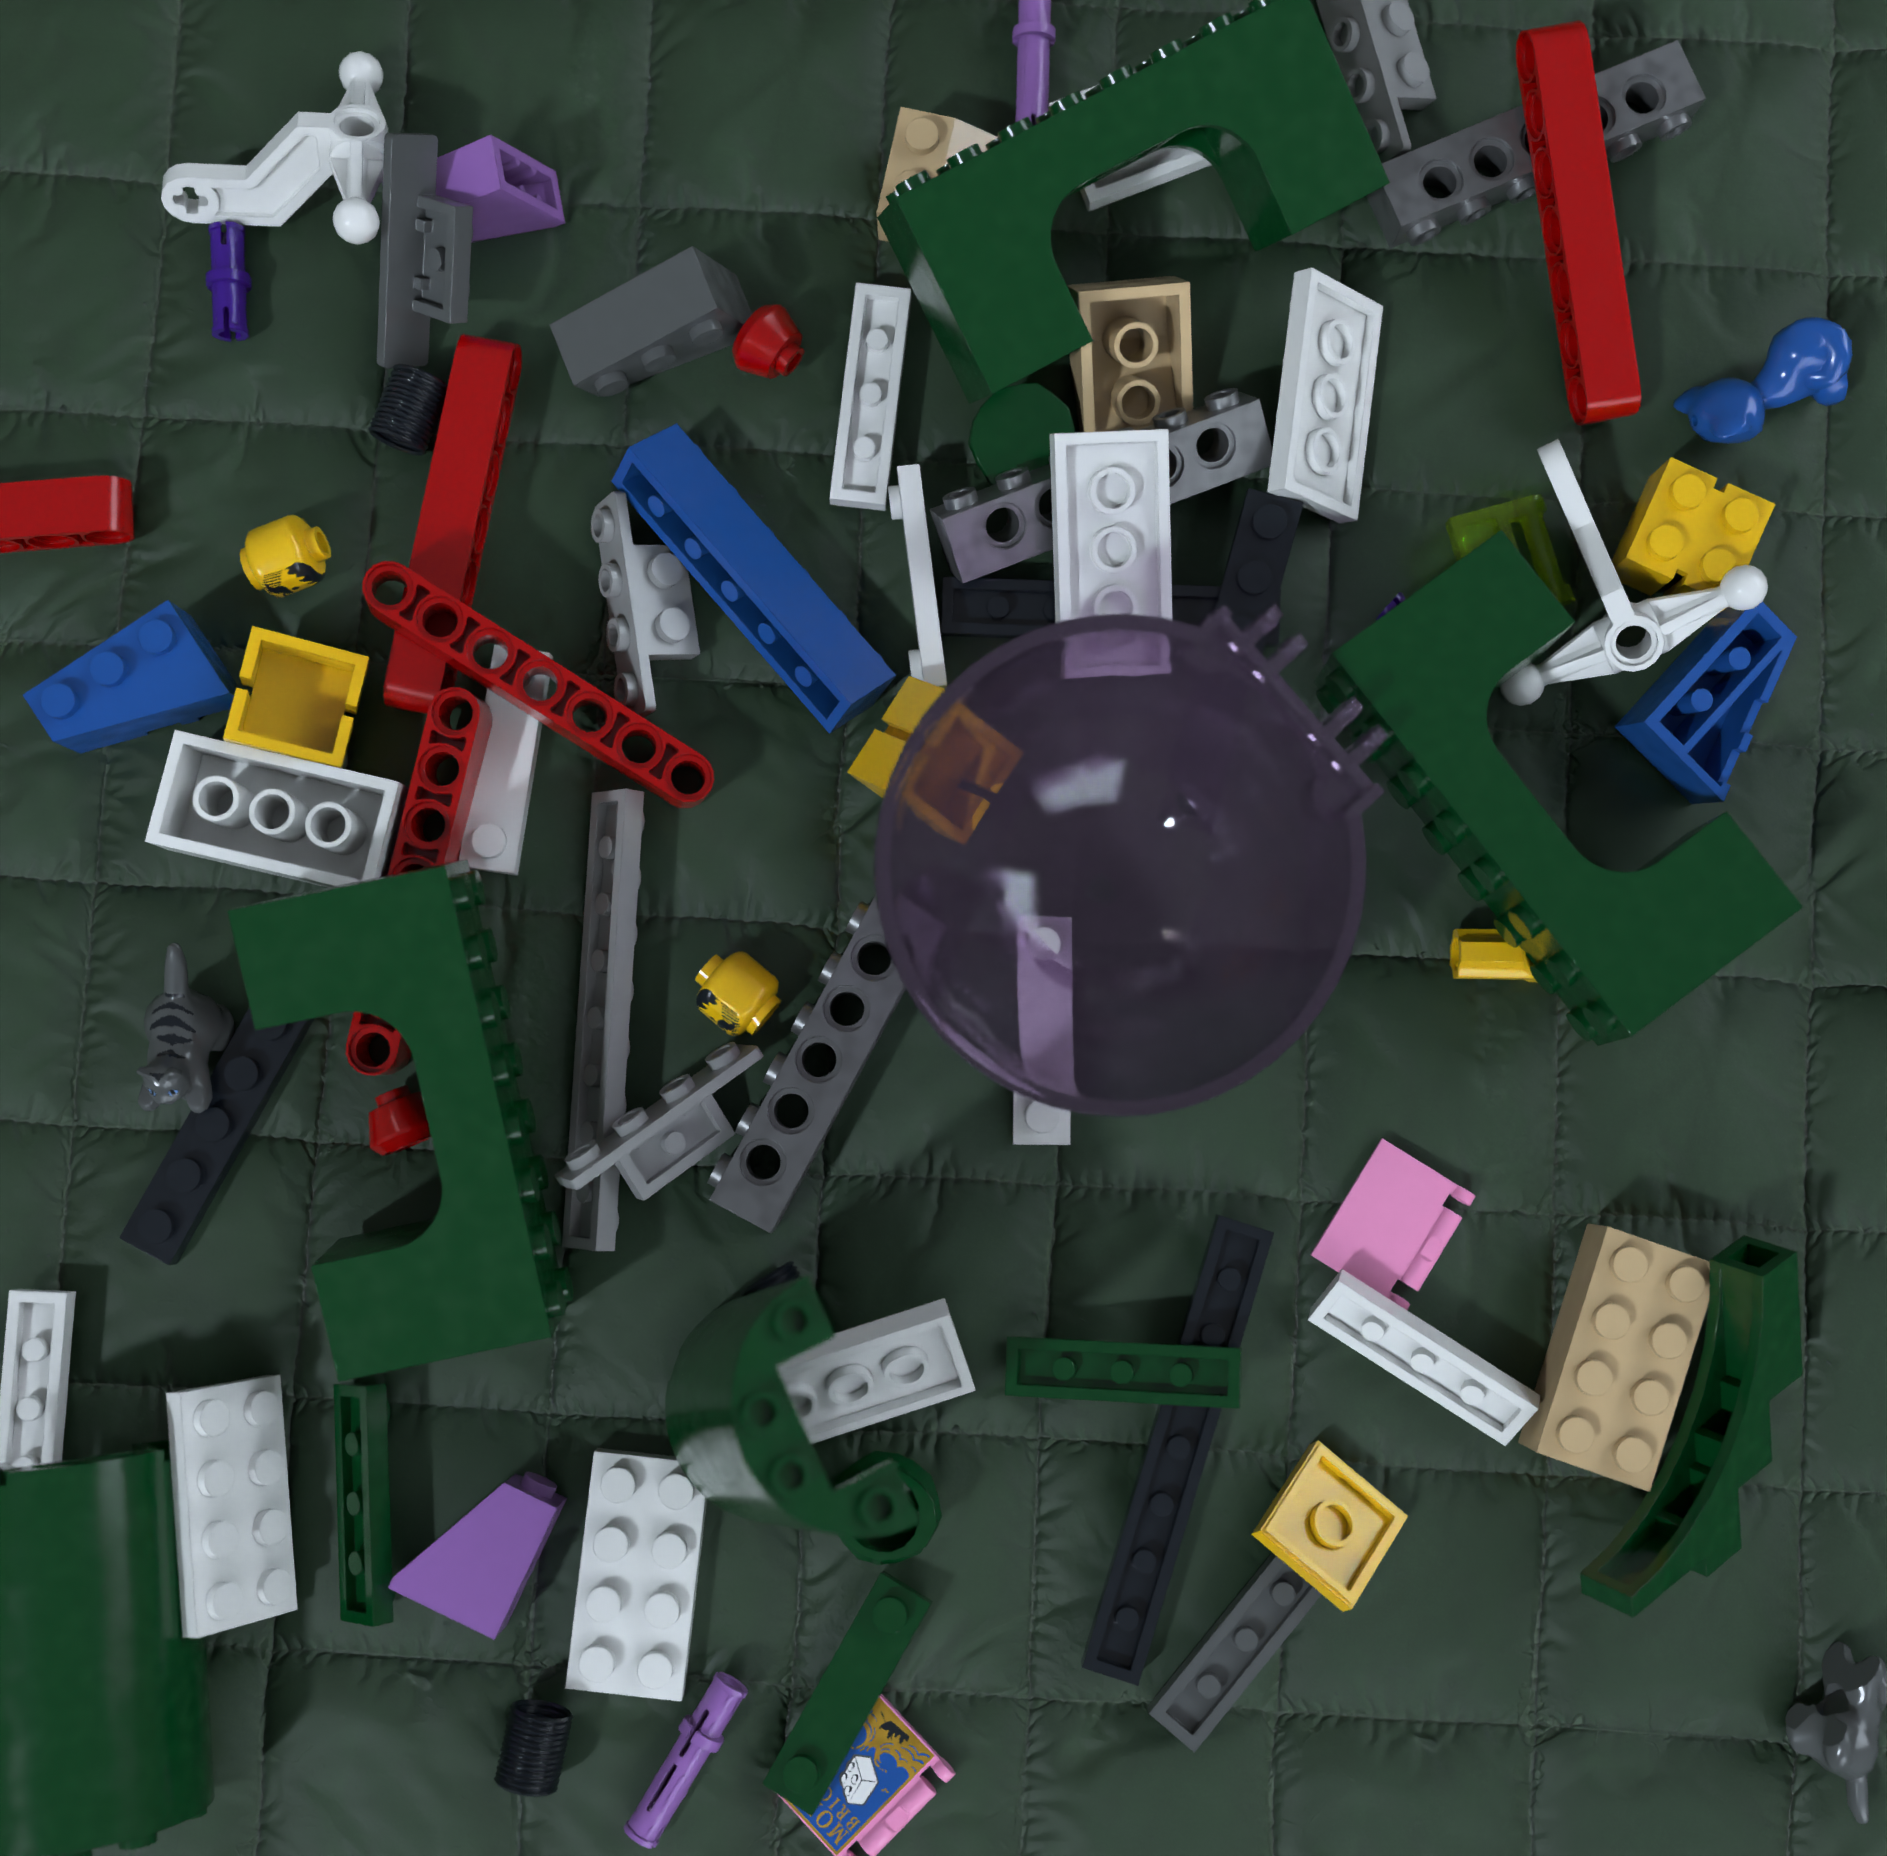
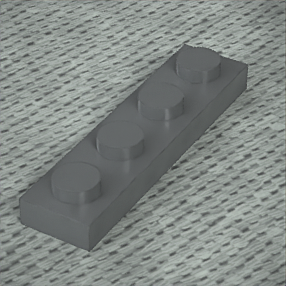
M1272 1552L1147 1706L1148 1713L1195 1753L1322 1594Z

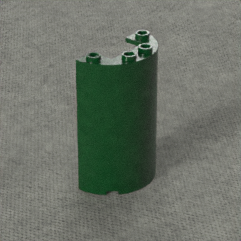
M808 1275L724 1303L708 1314L686 1338L678 1351L679 1355L674 1364L670 1381L667 1382L665 1395L666 1428L674 1455L682 1471L703 1496L726 1512L745 1519L854 1538L884 1536L906 1530L921 1522L892 1460H888L832 1490L776 1367L836 1337Z
M169 1439L132 1444V1451L14 1467L7 1462L0 1463V1856H93L92 1849L118 1844V1848L123 1850L138 1849L152 1845L158 1840L157 1832L207 1814V1807L215 1798L206 1636L201 1638H186L182 1636Z

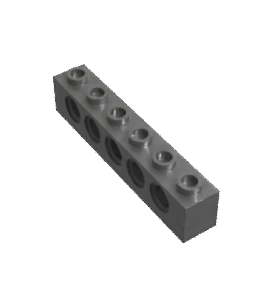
M1678 40L1595 74L1607 158L1609 157L1611 162L1620 161L1635 153L1642 146L1643 142L1658 136L1661 141L1670 140L1686 131L1692 125L1691 118L1700 108L1706 97ZM1627 102L1638 105L1644 114L1632 111L1628 107ZM1523 105L1382 163L1390 183L1366 195L1390 249L1409 241L1411 246L1420 245L1435 237L1443 226L1459 220L1461 225L1470 224L1485 216L1492 209L1491 206L1508 199L1511 204H1517L1536 194L1530 151L1525 145L1528 144ZM1475 165L1489 167L1494 172L1495 177L1481 175L1476 170ZM1424 186L1438 187L1443 191L1446 198L1438 199L1430 196L1425 191Z
M1237 388L1223 389L1206 396L1204 399L1206 405L1188 412H1186L1185 408H1174L1161 412L1152 418L1153 425L1140 429H1168L1170 504L1271 465L1272 445L1260 399L1238 392ZM1126 427L1114 431H1129L1133 430V428ZM1211 428L1214 435L1213 444L1206 453L1198 455L1196 448L1197 440L1202 432ZM1050 456L1048 457V465L1029 471L1028 467H1018L1005 471L996 476L997 484L976 491L975 487H965L952 491L942 498L944 504L930 509L949 570L962 583L1053 549L1052 511L1047 514H1041L1039 510L1041 496L1051 489ZM1006 508L1008 520L1004 528L997 533L988 534L986 521L989 515L996 509Z
M877 893L870 905L861 901L854 911L845 930L853 935L843 955L834 951L829 957L818 979L826 987L816 1005L808 1001L803 1005L791 1028V1032L798 1035L796 1042L788 1056L779 1051L763 1079L764 1083L771 1086L761 1106L753 1102L750 1103L735 1131L743 1136L742 1141L733 1157L723 1153L708 1180V1184L715 1187L709 1199L710 1201L770 1234L776 1230L937 933L936 925ZM871 945L885 947L892 957L889 968L879 975H869L859 967L861 952ZM846 994L859 997L864 1005L862 1018L851 1026L839 1025L832 1017L834 1002L840 996ZM818 1044L830 1046L836 1054V1065L833 1071L823 1077L812 1076L805 1067L806 1053L811 1047ZM791 1094H798L803 1097L809 1109L806 1121L796 1128H789L782 1124L777 1114L780 1101ZM761 1145L773 1147L781 1159L779 1171L769 1179L757 1176L750 1166L752 1152Z

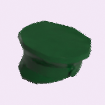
M1038 383L1018 384L999 390L981 405L971 424L968 445L988 483L995 485L997 484L996 476L1005 471L1018 467H1028V470L1032 471L1048 465V457L1050 456L1049 434L1075 433V428L1068 406L1051 391Z
M874 1451L856 1461L836 1477L833 1487L835 1489L888 1460L893 1461L921 1523L906 1530L884 1536L860 1538L839 1536L843 1544L858 1560L877 1565L899 1563L920 1554L927 1547L942 1518L939 1497L933 1477L915 1461L898 1453Z

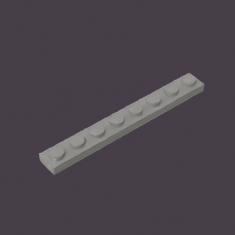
M618 789L592 793L568 1155L587 1142L595 1141L598 1144L615 1132L612 1125L626 1112L625 1084L627 1059L630 1053V1041L628 1038L630 1006L634 994L632 982L634 946L638 935L636 926L637 897L641 883V871L639 868L641 835L645 824L643 791ZM615 1164L578 1190L566 1187L562 1247L591 1251H615L616 1231L619 1225L617 1208L620 1172Z

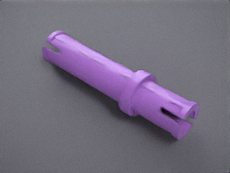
M1019 0L1018 24L1013 27L1012 42L1018 47L1015 122L1029 117L1033 126L1036 125L1035 119L1048 111L1050 47L1055 44L1056 29L1050 24L1051 0Z
M721 1671L716 1672L713 1676V1681L693 1714L685 1715L679 1724V1731L681 1733L654 1776L652 1783L631 1818L624 1825L625 1833L639 1845L651 1849L658 1845L659 1838L681 1801L687 1795L690 1786L710 1753H717L724 1743L722 1733L742 1699L748 1694V1689L733 1676Z

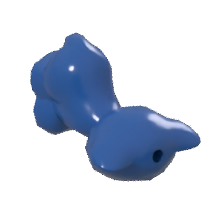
M1805 317L1796 320L1773 336L1763 368L1751 383L1739 378H1721L1707 385L1696 386L1686 390L1674 401L1673 407L1688 415L1692 429L1705 441L1725 444L1750 441L1763 429L1765 409L1781 408L1808 396H1811L1817 403L1824 406L1837 405L1843 401L1848 389L1847 372L1853 356L1852 340L1849 338L1845 328L1842 329L1839 324L1819 317Z

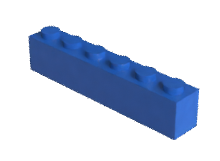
M676 423L628 447L611 482L619 491L626 493L628 502L830 734L873 706L895 678V673L884 662L881 655L869 645L848 621L846 615L835 606L815 583L810 574L801 567L781 544L773 531L761 521L741 498L737 490L714 467L699 446Z

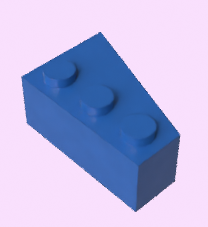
M166 600L24 693L23 697L54 743L81 754L149 735L148 731L177 723L182 725L199 721V717L231 709L236 687H239L193 617L171 601Z
M1763 601L1755 608L1741 611L1731 607L1726 608L1707 624L1616 724L1615 728L1691 804L1724 802L1731 787L1727 781L1740 753L1747 751L1753 735L1749 734L1761 705L1768 703L1797 636Z

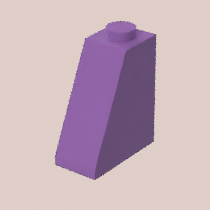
M488 135L437 158L436 195L473 206V237L471 242L557 227L565 223L556 171L493 135Z
M525 1472L522 1477L515 1473L397 1573L388 1588L495 1640L507 1626L567 1498L555 1493L557 1485L539 1474Z

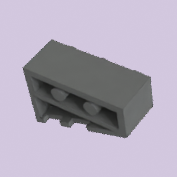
M691 246L551 323L550 327L573 386L598 397H609L624 391L630 384L733 345L737 334L752 315L737 275Z

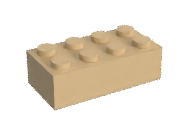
M1587 1223L1534 1392L1540 1395L1539 1409L1523 1426L1518 1443L1539 1454L1650 1492L1709 1303L1710 1262L1608 1226Z

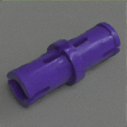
M226 221V233L222 232L221 222H214L208 226L211 270L206 273V286L208 290L212 291V336L219 340L232 341L231 331H234L236 333V340L243 341L249 337L246 293L252 290L250 274L245 272V227L235 222Z

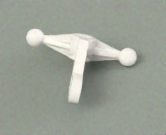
M357 51L349 53L343 58L339 66V77L343 87L347 90L339 107L331 113L298 111L247 165L182 163L169 168L163 176L161 200L165 209L172 216L191 223L211 224L220 221L221 224H226V221L241 225L280 227L331 175H334L343 201L336 206L333 213L332 221L336 232L346 242L356 245L368 243L376 236L380 225L379 216L371 202L380 183L383 181L384 137L388 133L386 120L374 95L380 89L384 77L379 61L366 52ZM183 187L194 188L199 199H189L186 191H183Z
M1557 439L1538 448L1537 451L1607 612L1603 618L1592 622V624L1542 663L1536 666L1530 663L1499 686L1500 692L1510 703L1522 706L1536 701L1543 693L1544 686L1548 684L1617 674L1624 670L1635 672L1646 669L1654 664L1661 654L1670 651L1723 609L1731 607L1732 609L1743 611L1753 609L1759 605L1767 593V578L1755 566H1735L1724 575L1718 587L1647 598L1638 603L1629 602L1561 443ZM1635 625L1646 629L1645 637L1635 646L1622 647L1616 643L1618 634L1626 627Z

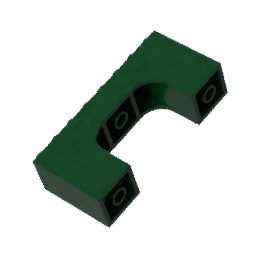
M1252 0L1248 3V8L1240 11L1233 17L1228 12L1202 26L1198 34L1183 43L1178 38L1160 47L1149 55L1148 60L1137 65L1133 70L1130 64L1110 73L1098 81L1099 85L1084 94L1086 99H1083L1079 90L1050 105L1048 107L1049 111L1035 119L1036 125H1032L1029 117L1023 118L1000 131L996 139L985 145L986 151L982 152L978 143L971 145L946 160L947 164L936 170L938 176L931 179L927 170L921 171L896 185V190L886 196L889 205L881 212L877 219L969 404L998 392L1093 341L1056 264L1051 247L1053 218L1060 203L1068 196L1155 151L1166 148L1190 150L1210 162L1220 175L1252 247L1257 252L1301 231L1390 183L1310 0Z
M1500 530L1334 651L1314 681L1315 685L1319 688L1316 691V696L1330 716L1335 719L1340 716L1354 733L1351 736V741L1361 757L1370 764L1376 761L1390 779L1386 782V785L1396 802L1404 809L1411 807L1425 824L1422 827L1423 835L1432 848L1440 855L1447 853L1461 870L1458 873V879L1467 893L1476 901L1483 899L1497 917L1494 920V925L1502 938L1512 947L1520 946L1526 952V955L1533 963L1530 966V971L1537 983L1549 994L1556 992L1570 1010L1566 1017L1572 1028L1584 1040H1593L1597 1046L1635 1035L1802 909L1803 906L1727 811L1687 832L1633 872H1616L1601 868L1588 861L1575 849L1500 754L1491 739L1487 725V707L1492 691L1544 654L1575 623L1505 533Z
M467 859L260 901L227 910L255 1030L336 1013L363 1012L377 1016L391 1024L407 1042L414 1059L441 1177V1204L437 1215L427 1220L339 1238L311 1265L338 1382L551 1338L562 1316H565L568 1307L567 1302L573 1301V1285L567 1266L559 1268L554 1247L561 1244L558 1218L554 1210L546 1211L542 1190L548 1189L546 1164L541 1154L534 1156L529 1136L530 1133L536 1131L534 1110L529 1098L521 1099L516 1078L523 1076L522 1057L517 1042H508L504 1020L510 1019L511 1016L509 999L504 985L496 986L491 963L498 961L496 941L490 927L483 928L478 905L485 904L484 887L478 870L470 871Z

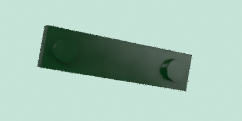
M1007 1336L1005 1396L1239 1409L1241 1408L1242 1347Z
M352 1381L333 1384L340 1621L375 1627L394 1622L393 1601L396 1596V1592L388 1588L393 1579L387 1429L390 1419V1404L386 1397V1383Z
M882 1571L765 1777L762 1783L764 1786L813 1816L933 1603L932 1600L887 1572Z

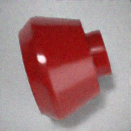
M781 304L763 305L747 319L736 336L732 347L736 367L743 372L768 379H774L780 374L786 377L796 369L803 358L804 349L800 346L802 334L786 308Z
M404 1085L375 1098L378 1108L368 1113L369 1146L371 1150L381 1156H386L431 1138L421 1091L411 1094L408 1085Z

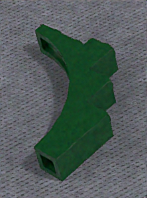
M1743 1235L1710 1259L1709 1309L1704 1347L1694 1389L1678 1435L1658 1477L1651 1486L1650 1492L1646 1494L1635 1514L1611 1544L1580 1573L1582 1594L1634 1618L1690 1570L1708 1577L1742 1548L1738 1489L1772 1462L1769 1401L1803 1375L1797 1251Z

